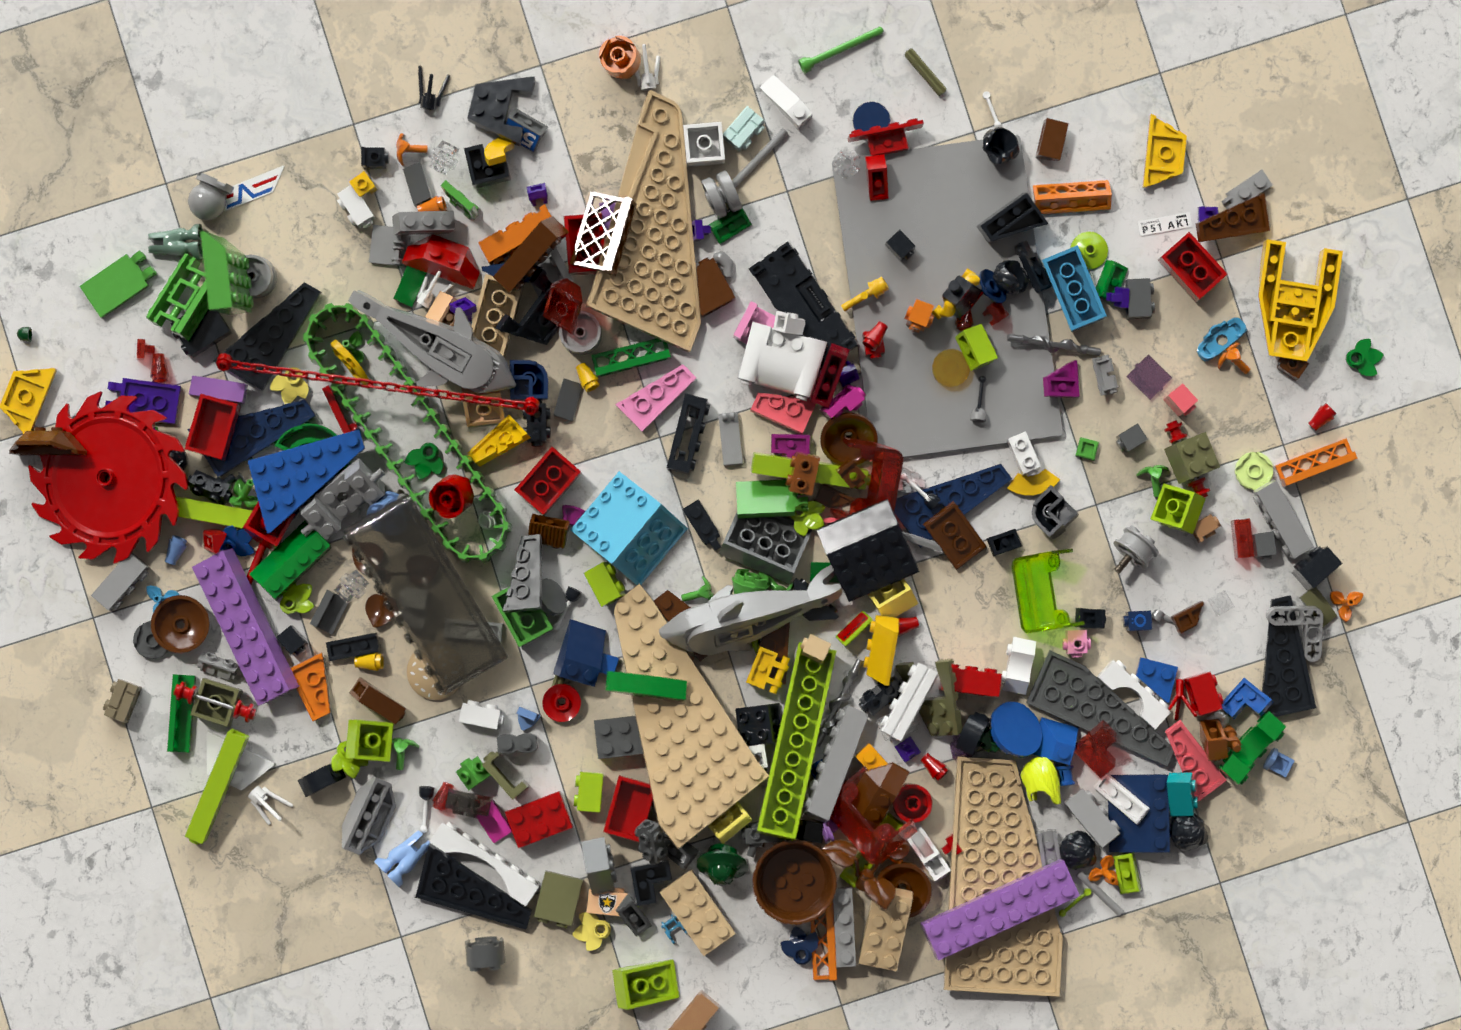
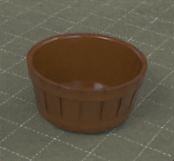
M789 840L774 845L760 857L753 873L752 883L756 900L768 916L781 923L798 925L815 920L816 917L818 918L827 910L836 892L837 879L831 860L820 848L809 842Z

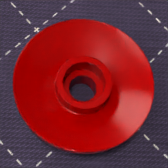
M556 684L545 692L542 705L544 712L549 718L558 722H566L578 714L581 707V699L577 690L572 686ZM563 698L566 702L565 704H559L558 700Z

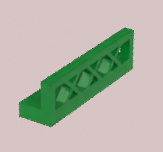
M656 338L591 355L596 376L598 378L669 360L671 355L668 344L663 341L665 350L655 353L651 350L655 343L662 342V340ZM639 347L647 350L645 356L636 357L633 353ZM620 352L629 355L627 360L622 362L614 359ZM606 357L610 362L606 366L598 367L596 358Z
M173 674L167 752L190 753L193 716L190 714L194 701L190 705L187 699L181 698L180 701L176 700L174 690L176 685H180L181 682H185L186 687L192 688L195 685L196 676Z

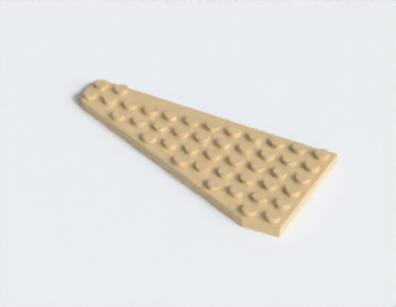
M650 90L640 112L617 196L633 198L637 204L616 276L609 275L607 272H596L593 287L585 307L686 352H690L701 325L682 113L676 102ZM615 203L613 213L620 209L621 203ZM611 219L608 231L615 227L616 222L614 219ZM608 236L605 239L603 249L610 244ZM603 254L600 257L599 266L604 265L605 257Z
M638 584L620 598L614 608V618L626 673L687 681L686 700L684 701L631 695L657 820L662 830L679 849L767 779L769 775L756 760L685 649L660 636L659 629L667 622L651 597Z

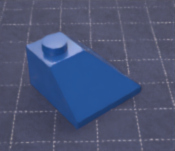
M1041 717L1042 741L1038 750L1032 755L1046 757L1049 760L1070 765L1076 746L1078 728Z

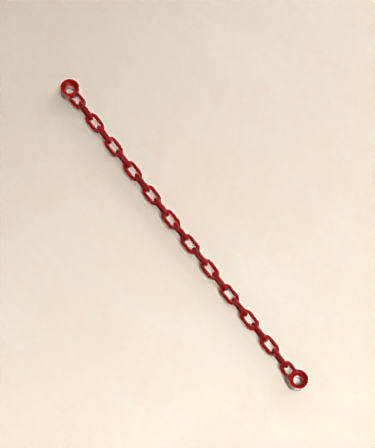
M226 353L220 354L216 361V366L221 371L236 369L285 377L305 378L313 381L524 410L529 415L535 414L540 405L538 399L534 397H528L525 401H513L313 371L293 370L285 367L236 361ZM232 363H236L237 367L231 366ZM256 366L264 367L263 370H256ZM282 370L290 371V372H289V374H284V373H282ZM309 374L316 375L315 378L308 377ZM321 376L329 377V379H323ZM335 378H342V382L334 380ZM361 381L368 382V385H362ZM387 385L394 386V389L387 388ZM413 389H419L420 393L413 392ZM439 392L447 393L446 396H439ZM465 396L473 397V400H467ZM492 400H496V401H499V404H495V403H491V402H492ZM518 404H524L523 407H517Z

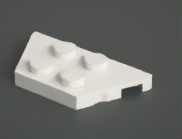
M209 731L207 732L208 775H210L224 742V738ZM244 749L230 785L242 791L270 768L274 767L275 763Z

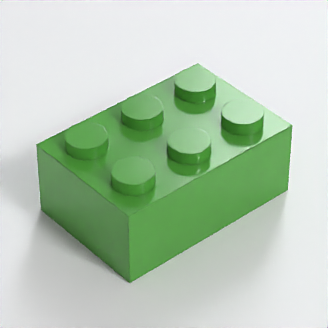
M510 586L492 596L520 648L554 630L543 610L504 613L502 610L504 604H506L507 591Z

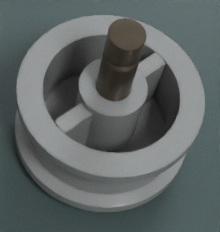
M1132 525L1125 527L1123 536L1113 542L1116 549L1124 556L1114 570L1120 574L1129 562L1142 569H1147L1150 559L1157 557L1159 554L1158 549L1154 546L1155 541L1147 535L1144 537Z

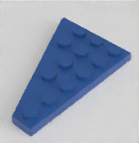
M360 429L248 460L268 534L272 533L282 522L287 520L292 513L297 511L313 494L317 493L323 485L327 484L343 467L365 449Z

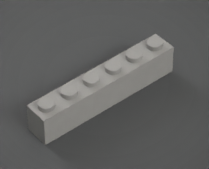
M849 705L839 709L836 715L838 721L836 726H833L830 731L829 737L831 739L829 744L827 743L823 749L824 757L817 765L816 772L818 773L816 779H813L809 786L811 792L809 797H806L803 802L804 810L802 814L822 823L829 821L869 714Z

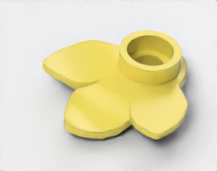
M291 367L293 370H300L299 368ZM277 375L270 385L271 390L281 391L284 404L292 403L297 396L306 398L309 392L308 384L303 378L291 380V377Z
M580 913L579 919L582 924L575 929L572 935L580 941H586L587 951L596 950L601 946L602 940L609 936L611 927L607 921L599 920L594 913ZM599 926H603L605 928V931L603 933L598 932L597 929Z

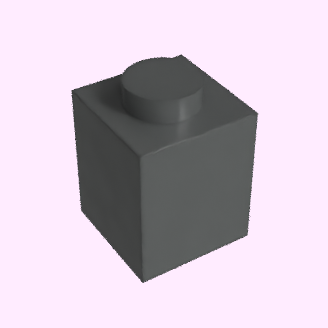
M1138 423L1116 436L1118 439L1116 444L1121 451L1124 450L1126 453L1148 440Z
M1274 531L1251 535L1254 558L1260 557V561L1272 559L1271 555L1277 554Z

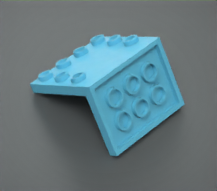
M619 471L570 530L615 566L634 584L642 585L688 528L660 502Z

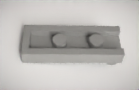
M738 413L718 414L724 466L743 464Z
M1056 829L1036 832L1042 867L1060 860Z

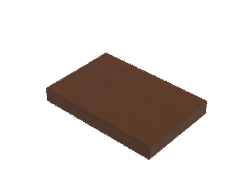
M954 501L923 524L956 570L987 547Z

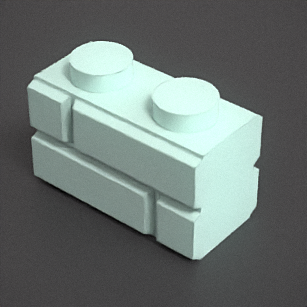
M746 106L723 133V139L739 152L742 149L746 150L753 142L750 139L755 134L758 136L765 128L763 126L765 120L750 107Z

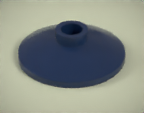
M989 269L982 270L979 278L983 294L988 296L993 302L1002 304L1005 302L1007 295L995 283L993 279L994 272Z

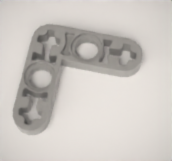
M1275 606L1268 609L1266 619L1273 625H1303L1302 647L1304 656L1310 662L1320 659L1322 654L1323 613L1316 606ZM1298 611V619L1291 620V612ZM1313 611L1317 613V616H1314V619H1312L1310 616H1304V613L1306 615L1313 614ZM1277 612L1279 615H1285V618L1276 617V620H1274L1271 616ZM1311 629H1316L1317 636L1312 639L1308 638V632ZM1311 647L1316 651V653L1312 654V657L1308 654V652H1311Z

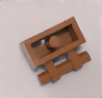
M1219 718L1199 721L1200 741L1209 761H1219L1228 758L1227 747H1230L1235 752L1241 750L1240 739L1237 737L1236 730L1231 725L1222 728Z

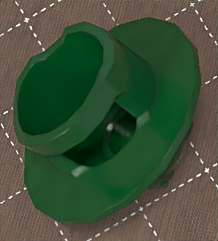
M722 843L710 846L708 853L701 855L697 859L696 867L701 873L708 876L714 885H730L734 879L743 876L748 871V863L743 857L738 855L739 851Z

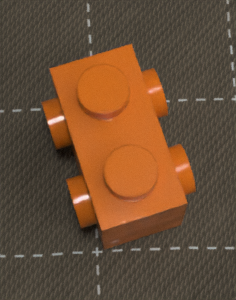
M916 299L913 307L909 306L904 318L907 320L906 325L909 326V330L919 333L920 331L924 332L925 328H930L935 316L931 314L934 305Z

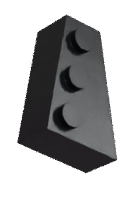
M1026 192L1020 194L976 227L985 240L991 242L1047 225L1048 222Z

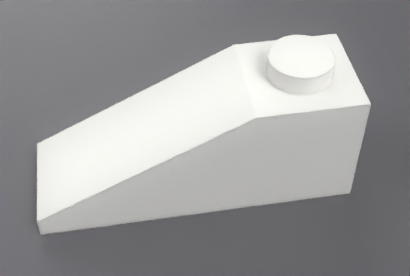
M774 75L760 87L763 93L797 130L812 118L813 113Z

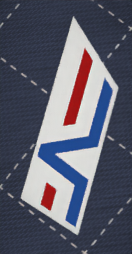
M285 165L234 185L232 194L227 193L225 195V211L272 193Z

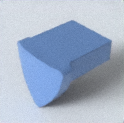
M519 707L516 713L518 714L520 728L523 731L536 724L541 717L540 714L523 707Z
M1273 748L1267 756L1263 768L1266 770L1270 769L1286 778L1295 760L1278 752V749Z

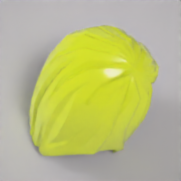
M1035 757L1027 762L1021 771V779L1026 787L1029 802L1037 801L1038 791H1044L1051 797L1054 804L1060 805V782L1054 764L1046 757Z

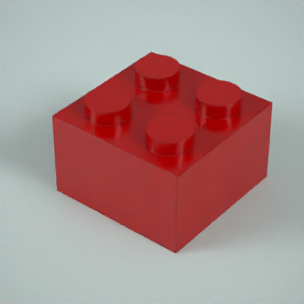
M1203 672L1183 679L1191 706L1198 716L1222 709L1224 701L1221 693H1217L1215 686L1218 683L1214 674Z

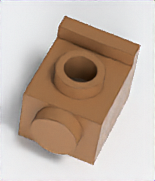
M1210 514L1197 522L1193 535L1197 542L1201 543L1204 541L1203 536L1207 539L1216 534L1215 529L1219 528L1221 524L1216 516L1213 517Z

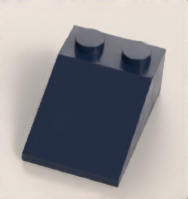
M570 619L553 674L595 687L601 668L606 630Z

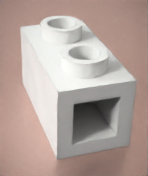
M351 185L337 193L340 198L337 202L343 210H348L350 215L347 217L353 226L357 224L360 229L361 227L367 228L373 224L372 220L376 218L364 199L358 196Z
M1026 431L1007 439L1006 441L1021 475L1026 474L1028 477L1038 473L1037 469L1041 465Z
M468 700L467 703L462 704L459 722L497 730L503 724L504 715H501L502 710H497L498 706L487 704L486 707L479 706V702Z

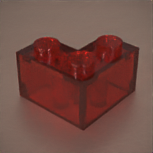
M1104 720L1076 743L1074 750L1100 778L1104 777L1115 767L1116 761L1107 748L1116 741L1117 733Z

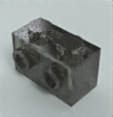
M449 789L445 808L453 809L452 813L464 815V812H466V816L477 818L478 815L488 816L492 797Z

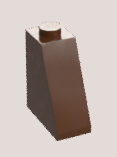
M708 257L698 262L699 266H697L699 306L702 318L736 299L714 258L709 260Z
M359 677L349 692L358 702L395 725L405 715L406 708L361 677Z

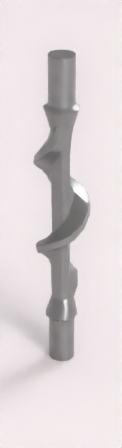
M1007 335V341L1046 346L1051 353H1055L1059 349H1067L1083 355L1100 356L1101 348L1088 347L1087 345L1078 346L1070 339L1052 342L1048 341L1046 336L1028 338L1025 335Z
M856 659L848 676L842 680L844 687L839 697L830 701L829 708L831 713L825 724L819 729L816 746L820 747L829 729L835 726L837 722L836 712L842 701L850 699L848 690L853 680L858 676L864 661Z

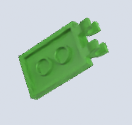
M446 180L440 185L445 195L450 199L449 202L454 207L459 206L469 220L471 218L475 219L479 215V207L469 201L461 191L454 188Z
M140 250L131 258L128 254H125L79 286L100 318L105 317L149 287L146 281L157 275L153 267L149 266L142 272L137 265L147 259Z
M786 480L736 482L737 518L795 516V511H808V497L797 499V494H805L789 491L788 486H786Z

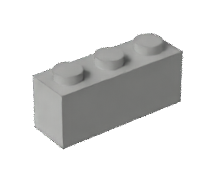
M454 211L398 212L392 216L394 235L449 234L455 230Z
M131 553L129 558L122 560L91 596L108 611L117 610L123 604L122 599L126 594L129 596L136 589L134 585L139 580L143 581L149 574L147 571L150 567L134 553Z
M1082 788L1065 802V806L1099 847L1103 849L1120 835L1118 831L1120 827L1114 820L1110 822L1106 817L1108 813L1102 805L1097 806L1095 804L1093 794L1089 790L1085 792Z

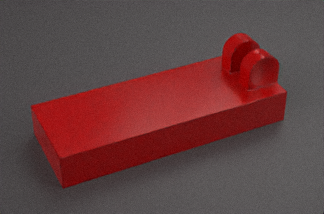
M330 386L322 388L343 434L358 430V426L355 423L348 424Z

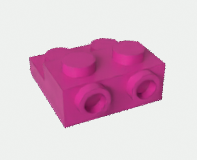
M847 385L832 398L829 408L823 406L820 411L829 418L833 416L838 417L844 411L843 409L856 411L863 405L862 401L865 399L866 394L860 387Z

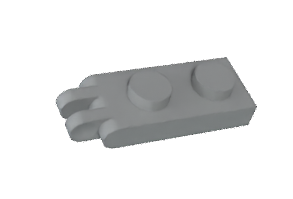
M1260 170L1227 192V198L1221 202L1225 204L1230 201L1231 204L1226 209L1261 194L1273 184L1264 171Z

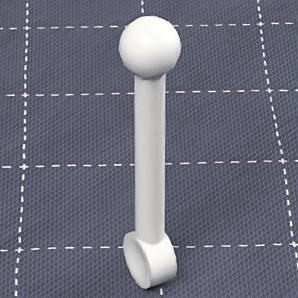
M985 91L982 96L988 103L995 121L994 126L995 128L1001 127L1002 124L998 121L990 101V93Z

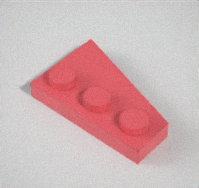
M758 393L750 411L802 435L816 403L811 402V399L803 401L796 397Z

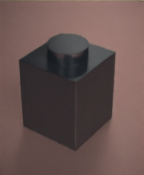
M901 230L897 231L885 243V246L900 262L904 258L907 261L915 253L913 251L915 245Z
M290 625L276 637L290 655L296 654L298 656L306 649L307 641L293 625Z

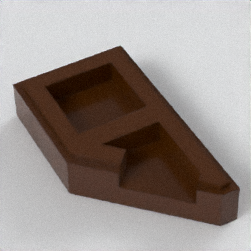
M822 484L814 501L832 509L853 502L854 498L826 484Z
M1199 601L1171 616L1178 634H1182L1197 626L1201 609L1204 606L1203 601Z

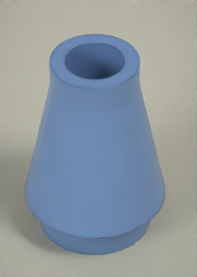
M173 535L169 539L165 562L176 565L177 560L187 547V540Z

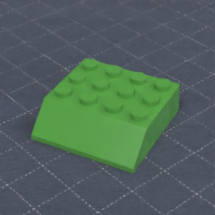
M201 231L209 310L227 315L251 313L254 302L249 292L251 279L247 274V269H249L248 258L225 238Z

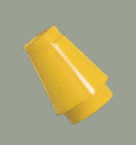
M586 363L576 366L575 369L577 370L582 389H585L586 392H591L599 387V379Z
M375 652L356 656L354 659L355 668L379 671V669L384 667L383 654Z

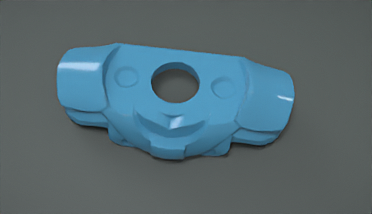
M1236 317L1227 322L1223 321L1220 324L1213 325L1203 337V341L1198 345L1197 353L1199 357L1207 362L1218 356L1247 331L1245 323ZM1224 335L1228 341L1225 345H1219L1216 342V338Z

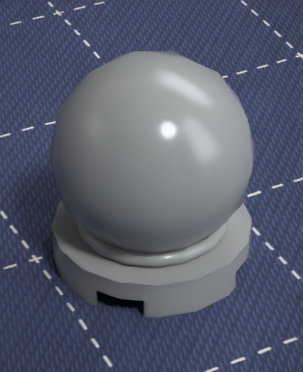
M198 172L196 179L200 182L189 193L188 205L190 211L198 219L213 220L219 217L225 210V195L227 193L232 194L234 187L227 183H221L214 177Z

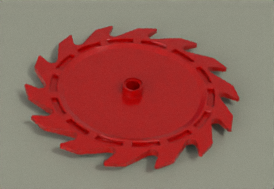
M100 391L86 398L73 419L70 416V406L68 403L57 414L55 427H61L63 431L71 432L87 451V455H40L43 470L39 472L32 465H29L28 468L30 481L45 497L46 502L45 504L32 503L31 505L39 517L61 526L59 533L49 535L51 539L61 545L81 542L86 544L87 548L78 556L79 559H96L115 547L117 553L113 563L116 564L130 557L142 537L146 539V551L150 552L160 538L164 514L168 516L173 526L176 525L180 510L173 485L177 483L183 489L188 490L186 473L171 458L170 453L173 450L185 452V449L176 437L155 429V423L166 420L167 417L155 410L130 412L129 406L137 399V396L121 395L103 408H100L99 402L103 394ZM107 473L110 475V480L108 482L106 480Z

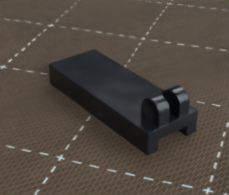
M371 633L326 642L329 661L381 652L378 634Z

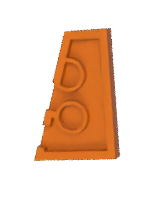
M321 652L291 668L299 685L296 689L312 721H316L331 713L324 659Z

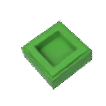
M1080 437L1075 456L1094 461L1099 442Z

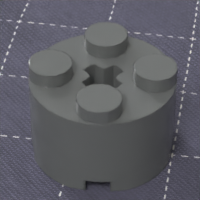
M495 936L475 938V942L470 943V940L465 941L466 963L470 967V971H480L481 968L488 967L489 970H498L505 963L504 939L502 937L500 940H497Z

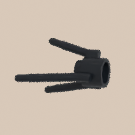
M419 65L420 108L435 110L436 106H440V100L450 75L446 76L439 94L435 98L436 95L431 94L433 74L429 76L427 93H424L422 66Z

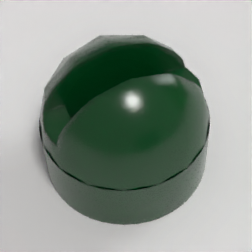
M21 327L17 331V337L23 342H31L32 328Z

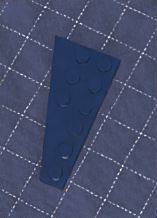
M301 400L238 416L226 460L222 461L205 456L217 477H221L278 441L287 430L305 424L316 417L308 402Z
M998 464L922 489L927 495L935 494L941 499L932 510L926 507L924 497L918 491L889 500L894 514L909 534L932 540L933 538L923 526L931 517L952 501L956 503L965 515L1012 480V477L1002 464Z

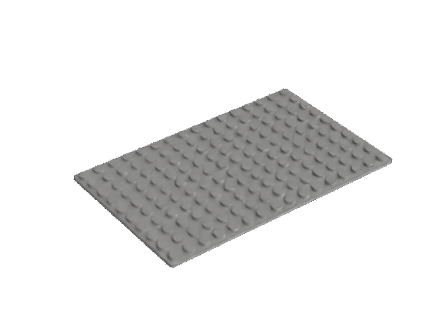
M1015 135L1019 141V155L1015 159L1003 164H994L989 160L987 153L983 150V140L923 147L885 154L889 199L869 200L865 156L870 155L835 159L832 161L851 299L869 289L867 282H872L881 276L889 287V290L879 296L878 299L872 295L852 307L856 339L859 344L858 353L863 389L866 394L867 417L876 428L878 444L894 448L887 449L877 444V448L873 453V459L876 461L1007 443V439L1025 431L1029 440L1060 436L1063 433L1058 397H1044L1043 377L1054 372L1052 353L1048 351L1046 346L1007 341L1008 334L1025 335L1028 338L1046 336L1048 341H1050L1043 291L1036 293L1030 279L1024 292L1017 295L1006 293V300L1002 304L993 302L988 296L983 294L962 321L954 315L952 317H941L939 320L934 316L930 328H925L924 332L920 331L917 333L909 330V326L906 325L907 320L904 319L909 306L913 307L916 299L934 305L933 310L938 305L943 308V293L948 288L949 283L955 280L958 275L962 276L967 268L976 273L978 277L984 269L994 272L996 266L1006 260L1018 261L1023 268L1014 246L1026 240L1032 252L1037 253L1034 228L987 242L976 227L1020 194L1028 193L1021 138L1019 135ZM899 230L915 245L913 250L915 253L907 261L904 258L901 262L885 246V243ZM979 283L976 287L981 290V284ZM880 321L888 326L883 337L885 354H881V358L870 359V356L865 357L862 333L870 331ZM982 324L998 358L989 365L971 371L955 336L963 330ZM980 376H985L986 382L983 386L981 408L986 412V421L974 422L970 420L972 410L978 406L980 387L978 379Z

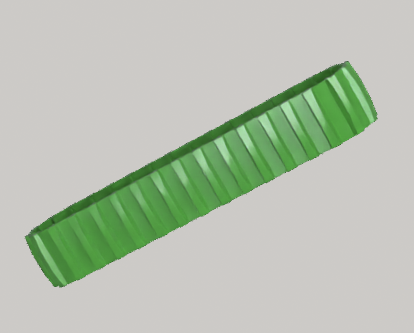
M332 303L326 304L323 310L319 311L316 315L312 314L308 319L310 324L307 332L303 335V341L308 345L310 351L308 358L313 364L321 367L319 373L334 375V371L338 367L333 365L330 368H325L321 362L327 352L324 349L320 352L315 350V344L323 342L321 337H315L319 326L327 330V327L322 324L327 318L332 316L333 321L336 323L338 322L337 314L347 313L345 321L350 323L351 318L354 319L355 315L361 318L359 320L360 323L355 326L358 331L364 327H369L373 333L370 336L371 339L367 341L369 346L374 343H380L384 348L382 355L378 359L383 361L386 358H391L394 362V370L389 375L393 377L396 374H402L406 379L404 385L417 386L413 377L406 376L407 368L405 365L395 360L396 353L393 348L384 345L385 337L379 330L373 329L374 322L370 316L366 314L361 315L352 304L346 303L344 306L333 305ZM332 383L330 385L333 393L343 398L341 401L343 407L347 411L354 413L353 421L359 427H364L365 438L369 442L376 444L375 452L378 456L386 458L388 470L398 475L397 481L400 487L408 489L410 501L421 507L420 515L422 518L431 521L433 524L431 527L432 532L437 536L441 535L444 540L442 546L446 551L456 552L459 560L468 563L471 559L481 560L483 563L490 561L492 555L498 551L505 550L507 547L505 545L507 535L512 531V524L507 521L505 515L507 511L506 506L501 502H496L494 499L496 492L492 487L484 485L485 477L480 471H474L472 468L474 462L471 457L461 453L463 446L458 440L451 439V429L447 424L439 422L440 414L436 409L429 408L427 396L417 395L416 401L411 404L412 407L415 408L418 405L422 406L424 404L429 413L426 414L427 417L422 421L426 424L430 420H435L440 427L434 438L438 439L446 435L451 445L444 452L447 455L456 451L459 453L463 460L456 466L457 470L459 471L463 467L466 468L468 466L474 474L471 477L470 485L479 482L485 490L482 493L483 495L478 498L479 501L490 497L496 508L489 515L493 517L501 513L503 524L494 525V529L503 530L500 540L497 542L490 537L489 540L496 545L488 552L484 551L483 545H479L480 555H469L470 545H466L462 553L454 548L460 538L456 537L453 540H448L442 531L445 530L449 523L446 521L441 525H437L431 516L436 510L432 508L426 509L420 501L427 492L423 490L420 493H415L409 484L416 478L415 475L403 477L398 470L405 461L401 458L397 462H393L387 453L390 452L389 449L393 447V444L389 443L386 446H381L376 439L383 430L379 427L374 431H370L365 424L368 421L367 418L371 416L370 412L359 415L354 407L360 398L356 396L353 399H348L343 393L347 386L345 384Z

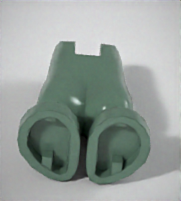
M195 224L189 230L177 228L169 231L148 233V240H163V245L148 246V252L177 256L191 253L197 260H202V244L199 242L201 241V231H203L202 225ZM186 240H195V241H196V242L185 243Z

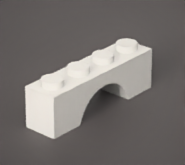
M1111 660L1098 674L1097 678L1110 690L1119 687L1133 690L1141 702L1139 716L1150 727L1156 729L1171 713L1168 710L1169 706L1161 699L1158 701L1154 697L1155 693L1146 686L1144 688L1140 685L1139 682L1141 680L1135 674H1128L1125 671L1127 667L1122 662Z

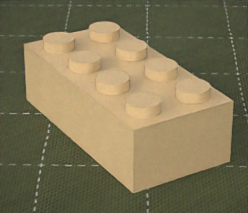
M485 274L476 307L477 312H475L472 322L473 336L499 351L505 358L511 334L501 332L495 327L505 314L515 320L524 286L519 291L514 290L509 293L493 276Z
M692 869L660 890V894L703 956L736 934Z
M895 888V897L887 910H883L871 900L859 953V964L897 971L912 905L913 891Z

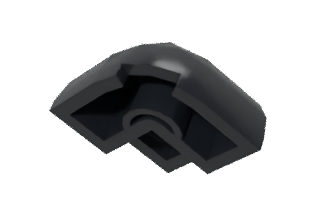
M1052 485L1033 503L1032 519L1050 539H1055L1066 531L1065 528L1079 516L1078 512L1065 501L1064 497Z

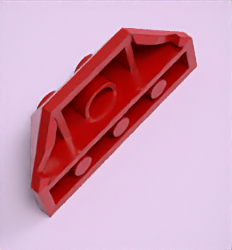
M434 234L409 245L402 260V264L432 275H436L438 271H441L440 278L473 290L480 274L469 247Z

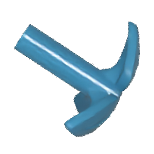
M151 585L146 587L148 596L156 602L153 606V612L163 600L179 595L175 590H168L162 596V591L159 587Z

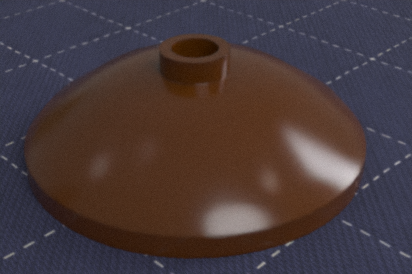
M842 413L838 417L831 418L824 425L820 435V443L823 453L832 462L842 465L851 458L856 465L867 461L875 452L878 435L873 423L865 416L857 413Z
M176 595L163 600L155 608L151 618V631L155 640L161 647L174 653H186L196 649L204 642L209 632L210 622L206 609L199 601L185 595ZM180 621L185 623L182 629L177 626Z
M901 862V864L894 863L884 868L878 874L877 880L881 878L886 879L898 889H901L899 887L900 884H905L906 887L903 890L913 891L909 918L919 915L928 906L932 895L931 882L927 874L920 867L906 862Z

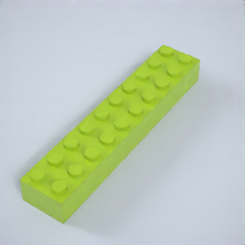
M800 642L796 651L756 832L794 841L796 839L836 656V650L829 649L823 664L801 655L803 649L800 648L802 644Z

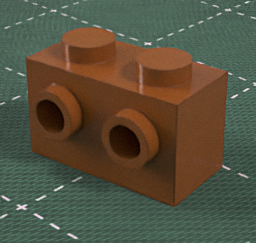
M796 452L795 456L792 455L790 467H793L791 475L788 474L786 479V486H788L789 491L812 496L820 462L819 456Z

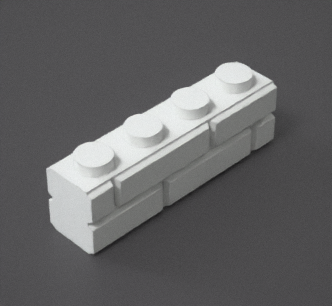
M921 663L911 666L908 672L909 680L907 683L903 681L898 690L901 693L898 700L894 698L889 707L892 711L889 716L885 715L880 723L882 732L900 742L903 741L938 677L937 672Z

